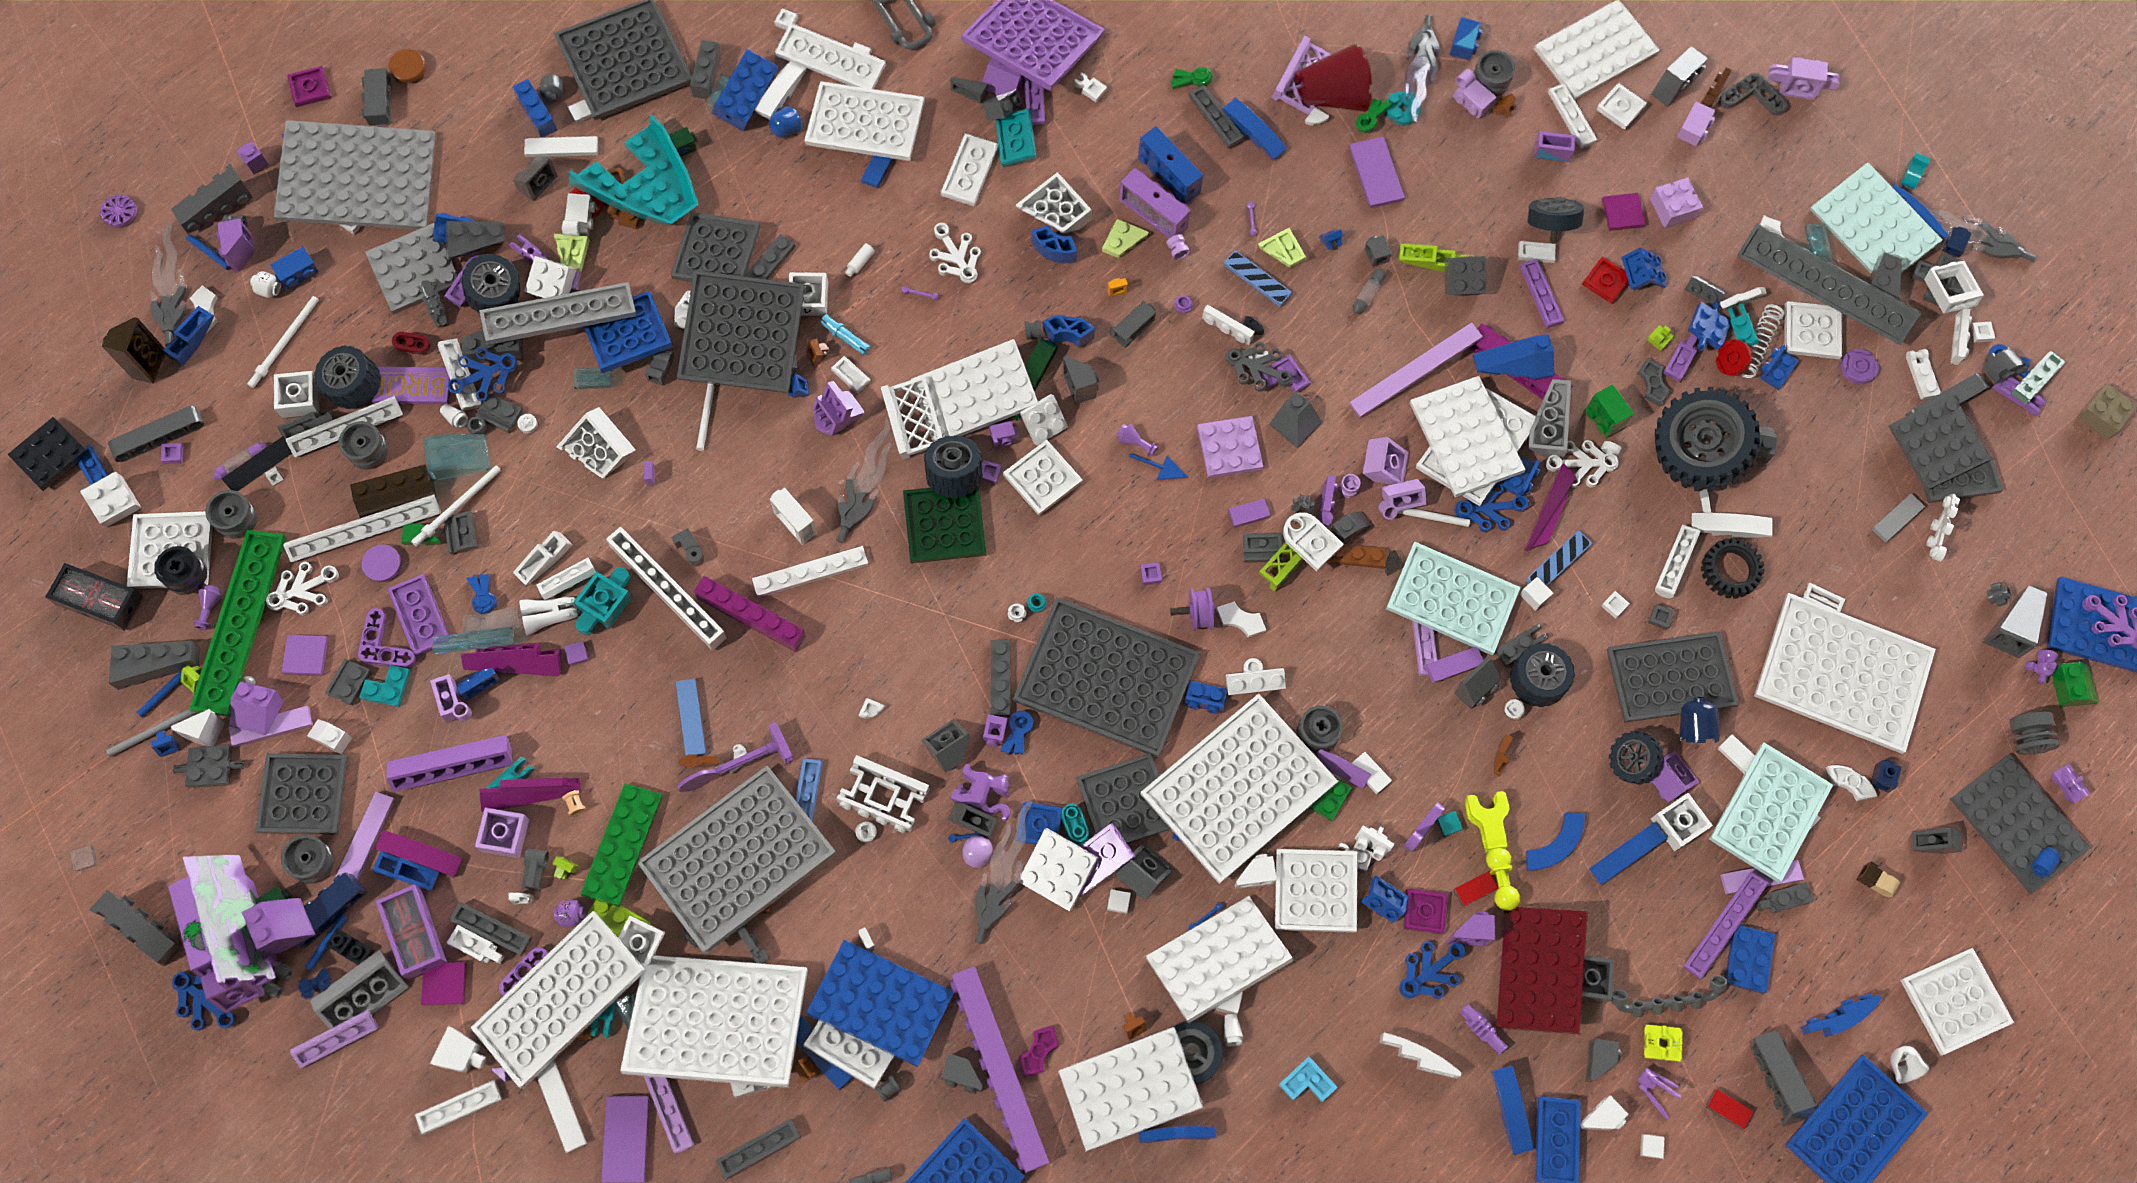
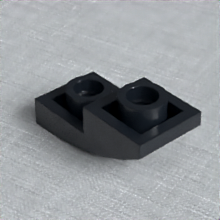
M339 928L334 931L325 944L356 965L361 964L374 953L373 949Z

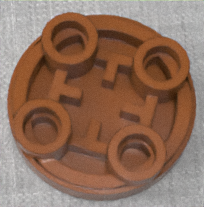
M403 49L396 52L390 58L389 71L398 83H410L424 78L426 63L418 51Z

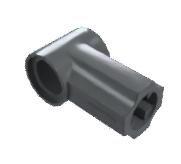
M526 849L524 855L525 871L521 887L530 890H540L543 871L548 865V851Z

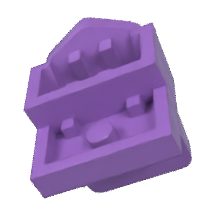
M834 381L827 383L823 395L816 397L812 408L816 430L834 436V434L846 428L847 425L862 417L864 410L849 391L842 392Z

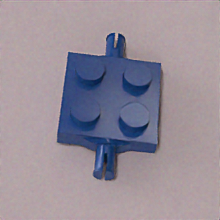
M1700 302L1695 309L1688 331L1700 340L1697 348L1701 351L1705 350L1706 344L1713 346L1717 350L1721 348L1731 321L1718 312L1721 306L1718 302H1714L1712 308Z

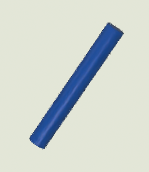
M192 234L187 235V241L226 270L231 268V266L227 265L226 260Z
M182 670L136 713L143 717L181 682Z
M341 915L305 965V968L310 971L313 970L328 948L325 944L337 928L341 929L348 919L347 917Z

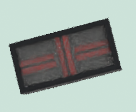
M64 563L45 598L57 606L125 631L143 596L133 588Z

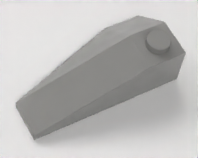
M1552 379L1530 429L1529 449L1544 457L1557 455L1560 458H1564L1567 452L1571 381Z

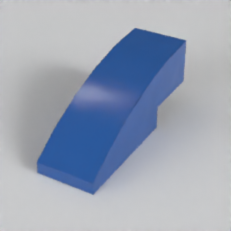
M198 306L173 332L176 337L163 351L169 358L183 366L203 340L214 316Z
M380 851L372 869V872L409 885L415 884L419 888L428 891L432 890L439 874L438 871Z

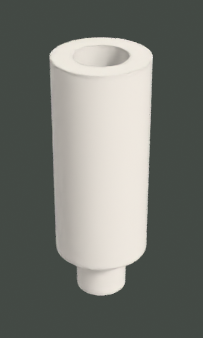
M865 243L848 263V269L845 273L849 277L854 273L858 274L875 253V250Z

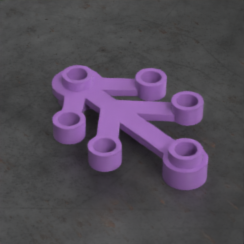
M2090 595L2083 600L2082 606L2086 611L2093 612L2096 610L2112 623L2096 622L2092 625V631L2095 634L2124 632L2129 637L2113 634L2108 638V644L2112 647L2131 644L2132 647L2137 649V616L2134 614V611L2137 612V607L2129 611V617L2133 621L2134 629H2132L2128 625L2125 605L2128 601L2124 595H2118L2113 599L2117 616L2101 604L2100 598L2095 595Z

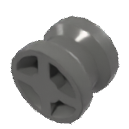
M1036 320L1034 323L1025 322L1027 340H1030L1032 337L1042 338L1040 320Z

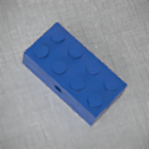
M746 49L716 101L712 114L744 131L755 112L756 106L775 77L778 66Z
M1157 126L1140 137L1138 152L1140 162L1150 168L1151 173L1161 180L1163 186L1173 193L1176 200L1187 204L1201 193L1203 174Z

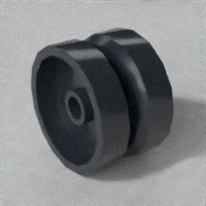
M173 546L164 550L157 557L154 564L156 578L173 593L179 595H189L198 591L204 585L207 578L205 563L189 548L183 546Z

